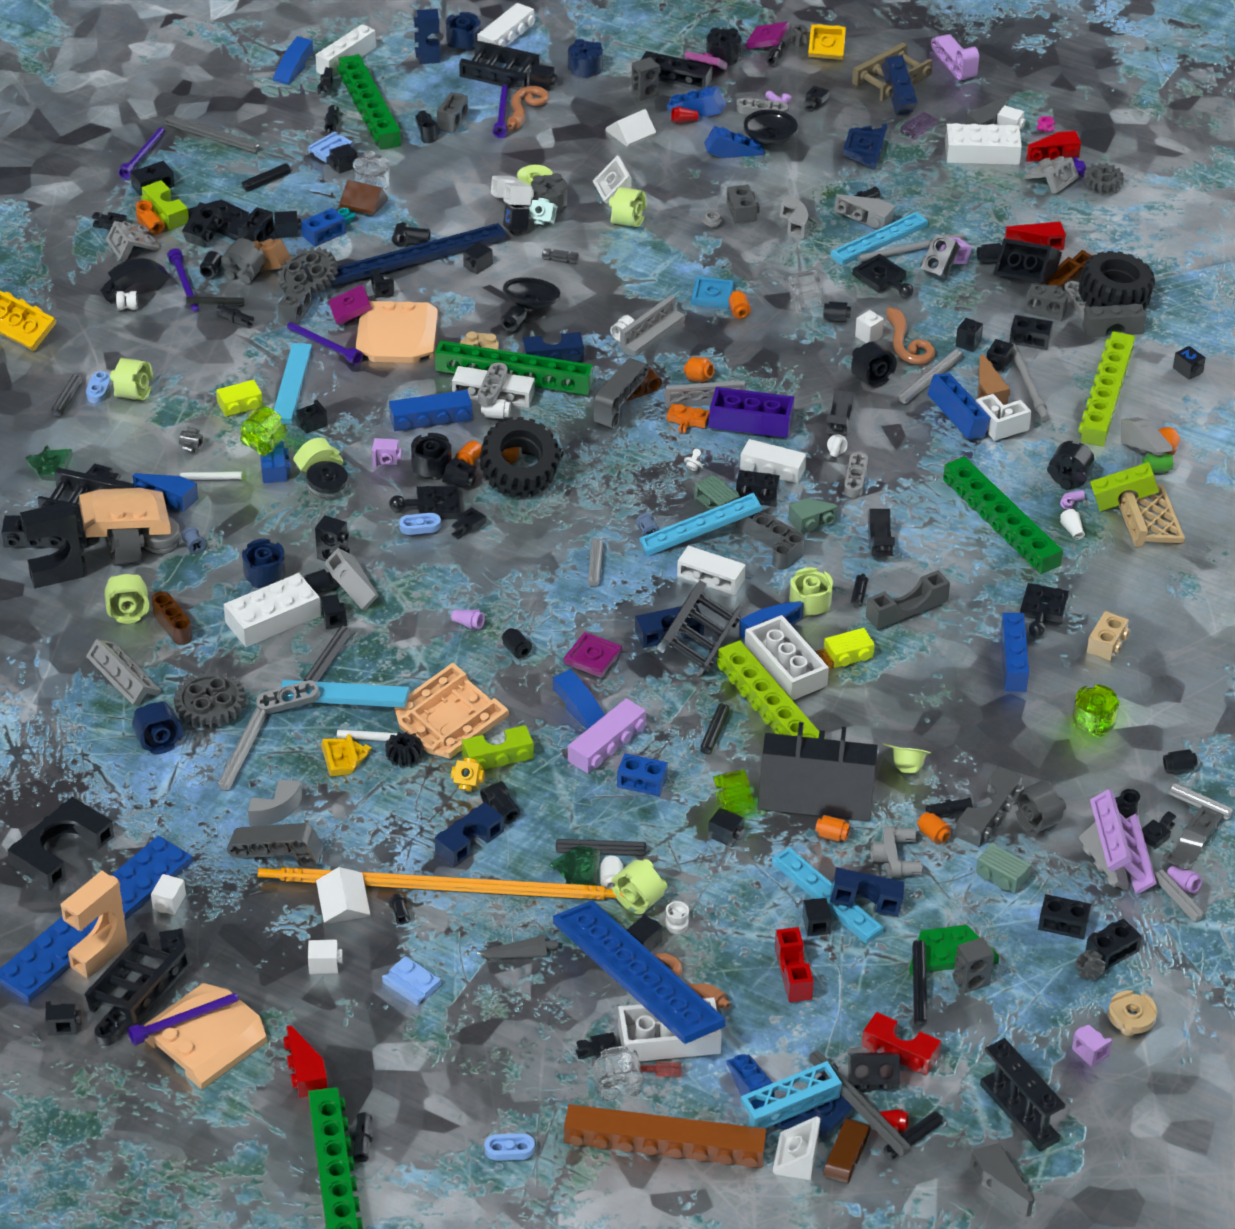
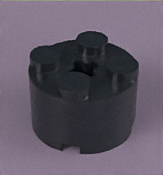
M712 28L707 35L706 53L723 60L728 64L727 66L733 65V62L736 60L738 62L741 58V36L738 34V30L735 28Z
M875 341L865 343L861 347L855 348L852 352V374L873 387H880L890 380L888 378L891 373L894 374L896 370L897 359L895 355Z
M428 433V436L425 437L417 436L411 443L413 473L434 480L442 479L446 465L452 460V445L449 443V439L439 433Z
M1066 441L1060 444L1047 467V472L1053 480L1065 490L1083 485L1094 467V454L1082 443L1078 445L1072 443L1073 441Z

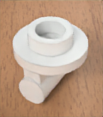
M839 434L831 436L827 442L830 455L834 457L844 453L848 446L846 438Z
M694 449L692 458L685 457L684 463L692 471L702 470L703 465L700 463L701 452L699 449Z

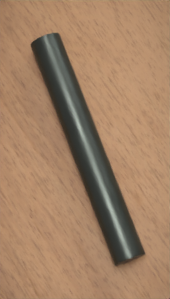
M186 296V304L244 305V298Z

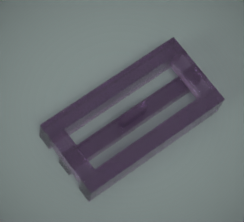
M922 112L902 125L900 133L904 134L906 132V136L916 139L936 126L937 118Z

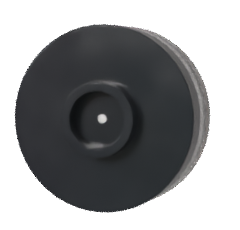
M317 462L307 470L306 490L311 496L319 500L332 501L339 499L345 494L347 489V471L335 462Z

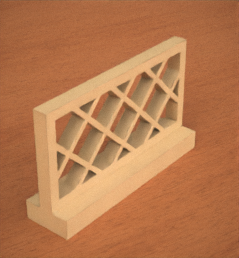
M1157 484L1160 496L1156 494L1147 496L1154 500L1153 502L1148 501L1144 497L1139 499L1138 494L1132 490L1124 491L1118 497L1121 513L1135 547H1143L1144 542L1184 543L1185 537L1163 484ZM1139 502L1143 504L1144 506H1146V508H1142L1137 503ZM1159 503L1160 505L1164 506L1165 509L1158 507L1156 504ZM1151 509L1159 515L1156 516L1153 513L1149 512V510ZM1143 516L1151 519L1152 521L1148 522L1147 520L1143 519ZM1162 517H1165V518H1167L1168 520H1170L1171 522L1168 523V522H1166L1165 520H1163V519H1161V518H1162ZM1157 523L1164 527V529L1162 530L1154 524ZM1150 529L1151 531L1155 532L1157 535L1149 534V533H1148V530ZM1169 530V531L1173 532V533L1176 534V535H1171V534L1167 533V531Z

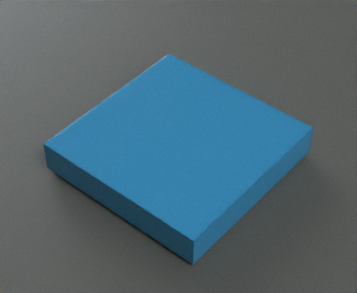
M697 276L691 297V305L729 309L728 300L730 294L733 293L734 281Z

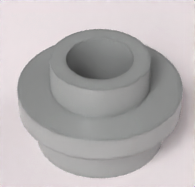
M708 211L703 218V222L709 227H717L722 223V217L717 211Z

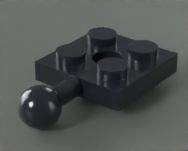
M881 254L874 256L852 270L853 276L878 292L893 286L903 298H909L913 295L914 289L911 284L899 282L906 277V271Z
M417 486V499H404L402 496L395 495L389 501L390 508L396 512L403 510L404 507H418L419 514L435 513L441 519H457V516L461 514L458 486Z
M1027 584L1020 613H1024V616L1036 618L1029 625V633L1033 637L1044 635L1046 631L1045 624L1043 623L1044 620L1062 623L1069 591L1039 584Z

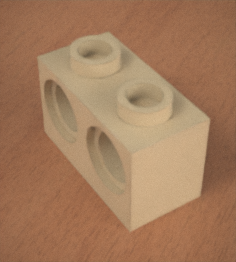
M1105 611L1089 636L1087 653L1111 661L1115 653L1119 654L1122 641H1126L1129 637V619Z

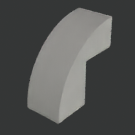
M786 195L780 202V217L788 220L787 234L805 239L808 229V210L800 200Z
M278 780L274 799L251 798L248 809L249 826L274 824L292 814L302 799L301 781Z

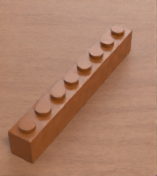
M573 1104L568 1105L564 1125V1143L591 1146L599 1149H615L624 1152H639L648 1155H663L672 1158L695 1159L697 1161L719 1162L721 1164L743 1165L746 1167L762 1168L766 1128Z

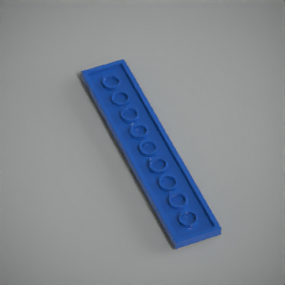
M158 835L116 870L112 876L116 877L120 883L124 920L151 899V893L162 874L176 877L193 863L192 856ZM63 917L59 918L0 968V984L28 1003L71 967L68 951L93 930L99 917L82 931L65 922Z
M593 900L553 916V924L684 1044L726 1027V1019Z

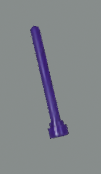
M506 84L501 87L498 121L493 126V135L497 138H504L507 135L505 114L508 86Z
M160 127L129 163H124L119 167L117 172L120 178L124 180L131 178L130 172L134 171V167L165 133L163 127Z
M171 249L167 254L170 264L175 266L186 296L195 297L182 265L184 260L183 254L180 249ZM190 304L193 312L199 311L198 304Z
M289 322L287 324L289 330L345 356L347 362L353 365L359 364L362 360L363 353L356 348L347 349L295 323Z
M232 993L148 1026L136 1024L128 1027L130 1041L134 1046L144 1043L145 1039H148V1036L236 1003L239 1000V996L236 993Z

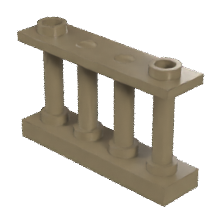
M902 42L854 67L852 83L857 86L865 81L880 89V100L883 101L893 96V87L891 83H883L876 79L875 76L881 75L884 77L881 66L886 58L903 55L905 63L913 67L908 70L912 85L932 74L933 60L928 59L923 63H919L907 55L908 45Z

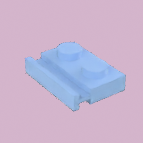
M335 131L309 145L308 150L309 153L313 152L314 156L327 163L330 158L329 150L348 143L353 147V142L342 135H337Z
M406 956L395 964L387 975L384 974L382 976L384 984L417 1006L420 1005V1001L428 998L441 986L440 978Z

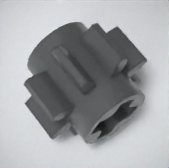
M795 25L792 27V31H789V39H791V43L795 46H804L807 44V40H810V32H808V28L804 25Z
M187 427V431L183 430L180 433L179 445L183 446L182 450L195 453V449L202 447L203 435L199 434L200 430Z
M1086 950V953H1081L1076 960L1075 966L1080 971L1078 975L1085 980L1089 978L1093 981L1095 978L1100 977L1105 970V962L1101 960L1103 955L1096 951L1090 952L1089 950Z

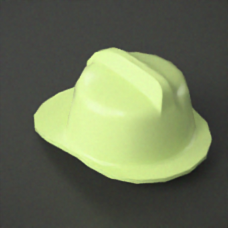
M883 743V745L893 748L894 764L900 772L917 773L922 768L926 755L931 754V752L925 750L900 748Z

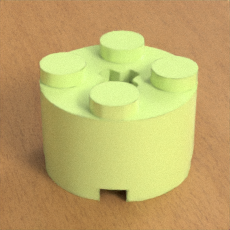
M618 187L615 195L611 196L609 200V207L612 208L611 223L639 227L645 217L642 216V212L647 208L645 192H641L642 190Z
M120 358L116 369L112 370L110 374V380L114 385V396L145 400L152 387L148 386L149 380H153V371L150 363L143 360Z
M809 567L798 570L790 581L789 602L801 601L804 603L803 617L827 613L832 603V577L825 571L824 574L818 572L817 568Z
M123 574L109 578L104 591L108 615L122 624H131L141 620V617L147 614L149 610L147 586L142 577L136 574Z
M648 859L643 861L633 860L617 873L611 883L614 882L615 884L612 890L617 900L626 909L631 907L636 910L635 914H643L663 897L668 887L665 880L660 878L654 870L653 864Z

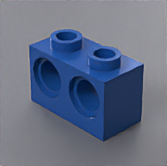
M333 208L301 221L302 236L314 247L346 233L345 218Z
M624 753L617 771V788L661 796L667 780L668 762Z

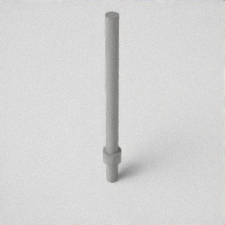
M963 232L953 235H941L946 238H960L962 240H965V234ZM930 240L858 255V260L861 263L878 254L888 257L928 248Z
M1014 344L1013 359L1034 402L1033 407L1035 411L1039 413L1042 421L1046 422L1049 420V415L1046 411L1047 406L1044 400L1040 398L1017 346Z

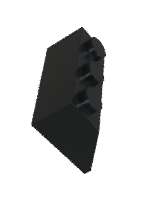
M1003 238L993 275L1044 284L1058 270L1062 252L1052 246Z

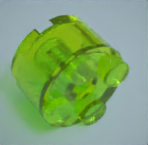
M269 407L256 408L240 425V441L243 445L249 446L260 455L266 456L286 437L288 429L286 423L283 426L280 421L282 417L275 410Z
M1094 684V687L1091 688L1084 686L1079 689L1075 696L1073 725L1097 737H1102L1106 732L1112 730L1117 722L1120 704L1115 691L1099 684Z
M744 769L713 776L715 788L719 789V791L715 792L718 805H723L721 808L739 816L755 812L754 799L749 788L750 783Z

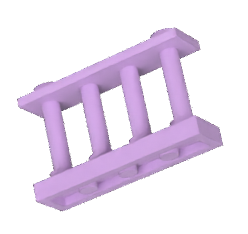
M1110 789L1090 799L1107 867L1112 872L1124 867L1130 873L1136 894L1157 884L1138 815L1134 814L1127 819L1124 818L1118 811L1114 793Z

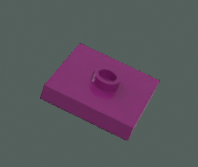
M788 22L756 26L745 43L746 48L754 49L778 45L789 28Z
M686 51L685 54L688 60L711 64L713 68L727 69L728 64L719 58L713 57L712 54L704 52L703 54L689 51Z
M363 284L328 300L337 325L372 310Z
M584 632L564 657V664L602 678L622 653V646Z

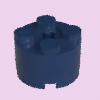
M459 12L457 16H454V14L448 16L446 19V41L448 47L464 49L465 51L473 50L474 42L478 40V34L481 32V21L478 20V16L470 12Z
M583 39L575 40V43L568 48V70L572 71L574 76L580 78H589L595 73L599 75L603 70L602 44Z
M257 539L247 544V548L242 551L243 572L246 580L254 588L268 586L284 579L286 573L284 548L280 543H271L270 539Z
M166 702L150 703L135 710L132 729L145 750L153 754H163L172 750L178 739L181 740L183 727L173 709Z

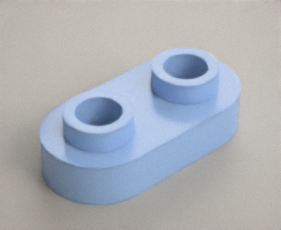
M99 371L91 376L86 389L88 401L100 403L106 399L111 386L108 373Z
M435 513L406 515L399 521L400 531L406 535L434 533L441 528V518Z
M524 1133L495 1134L489 1136L485 1141V1154L489 1159L495 1161L525 1160L530 1158L535 1151L534 1139Z

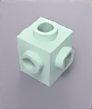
M538 198V201L532 200V204L528 208L530 209L529 219L534 221L533 224L544 226L545 223L554 225L557 206L554 203H549V200L544 198Z

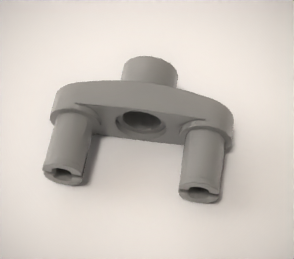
M884 826L882 842H871L872 863H883L890 878H900L907 875L921 876V861H900L895 844L899 842H915V828Z

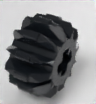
M408 730L405 733L398 731L397 735H390L389 740L385 744L387 760L391 761L392 765L399 764L400 768L403 765L410 767L411 763L418 764L419 758H422L421 738L416 736V733L409 734Z

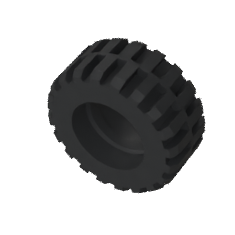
M1120 251L1099 252L1097 255L1091 256L1084 263L1078 291L1083 302H1086L1088 307L1142 304L1145 310L1151 299L1155 277L1149 265L1143 263L1140 258H1135L1131 254H1123Z
M513 417L507 418L505 422L499 421L495 424V427L489 429L483 440L480 454V469L483 471L484 479L486 481L490 480L489 485L495 489L497 487L499 489L498 492L502 494L508 493L510 497L521 495V498L528 497V494L532 496L537 495L539 490L544 491L548 487V484L553 481L557 470L560 450L558 449L557 439H553L554 434L550 430H545V425L542 423L537 424L533 419L524 420V417H518L516 420H513ZM521 447L532 452L538 462L526 468L515 467L509 464L501 453L507 448Z

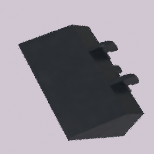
M799 722L797 736L765 733L757 809L870 821L878 745L845 741L847 727H842L840 741L825 739V731L823 730L819 731V738L803 737L804 722Z

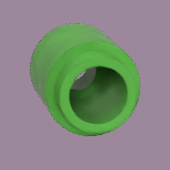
M1164 452V455L1156 456L1152 455V453H1147L1145 458H1142V464L1149 462L1153 473H1167L1168 470H1173L1172 454Z

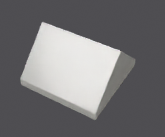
M646 109L606 127V131L626 147L656 135V130Z
M617 155L593 180V183L603 201L609 203L610 197L615 195L618 187L631 188V176L621 158Z
M338 867L316 880L324 924L370 917L363 874L361 872Z
M816 1116L780 1132L772 1171L774 1174L811 1180L819 1139V1117Z

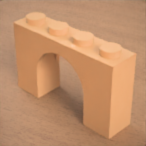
M100 871L61 903L63 920L79 931H82L99 917L93 930L68 951L71 968L87 979L128 945L120 883L116 877Z

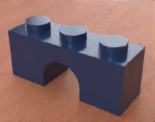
M438 9L417 10V17H414V28H417V32H414L415 43H418V47H415V58L419 57V64L441 63L439 39L428 38L431 34L440 33Z
M903 55L888 57L881 66L885 82L891 83L893 87L891 101L895 114L913 112L918 101Z
M580 332L561 334V342L553 345L545 343L542 336L522 337L523 354L572 362H584V345Z
M695 603L694 607L697 608L696 611L701 613L697 604ZM682 606L635 616V633L642 648L659 644L664 632L667 631ZM686 617L687 625L701 635H704V626L693 618L689 619ZM683 632L681 633L683 640L690 638Z
M485 802L473 808L470 813L456 820L446 830L438 833L435 837V853L451 866L456 867L471 856L469 838H480L489 843L504 832L503 815Z
M836 867L831 884L830 903L853 907L856 898H867L875 904V912L898 917L903 902L905 882Z

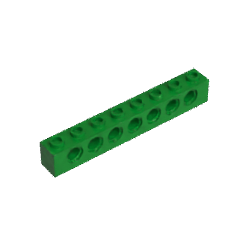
M356 54L340 57L339 65H337L338 75L342 76V81L347 86L348 94L352 95V101L357 105L358 113L362 114L363 123L367 124L369 134L372 133L374 144L377 143L380 150L401 146L400 129L361 56Z
M440 340L435 351L436 371L455 374L458 366L488 371L492 364L503 363L507 366V374L535 378V387L588 395L593 384V365L442 340Z
M965 456L945 464L944 482L958 496H961L994 531L998 532L1020 556L1028 561L1031 567L1035 568L1040 574H1043L1061 566L1063 550Z
M338 1087L308 1091L326 1229H363L362 1218H356V1212H360L359 1197H353V1192L357 1191L356 1176H350V1171H354L353 1156L347 1155V1151H351L350 1136H345L344 1134L345 1131H349L347 1116L342 1117L341 1113L346 1111L344 1096L339 1097Z

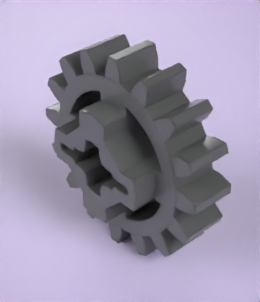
M1098 163L1097 166L1092 164L1084 172V184H1087L1088 188L1093 187V191L1097 190L1100 193L1103 191L1109 193L1110 190L1115 192L1116 188L1120 189L1121 185H1123L1124 173L1120 172V168L1115 169V165L1111 166L1108 163L1105 165Z

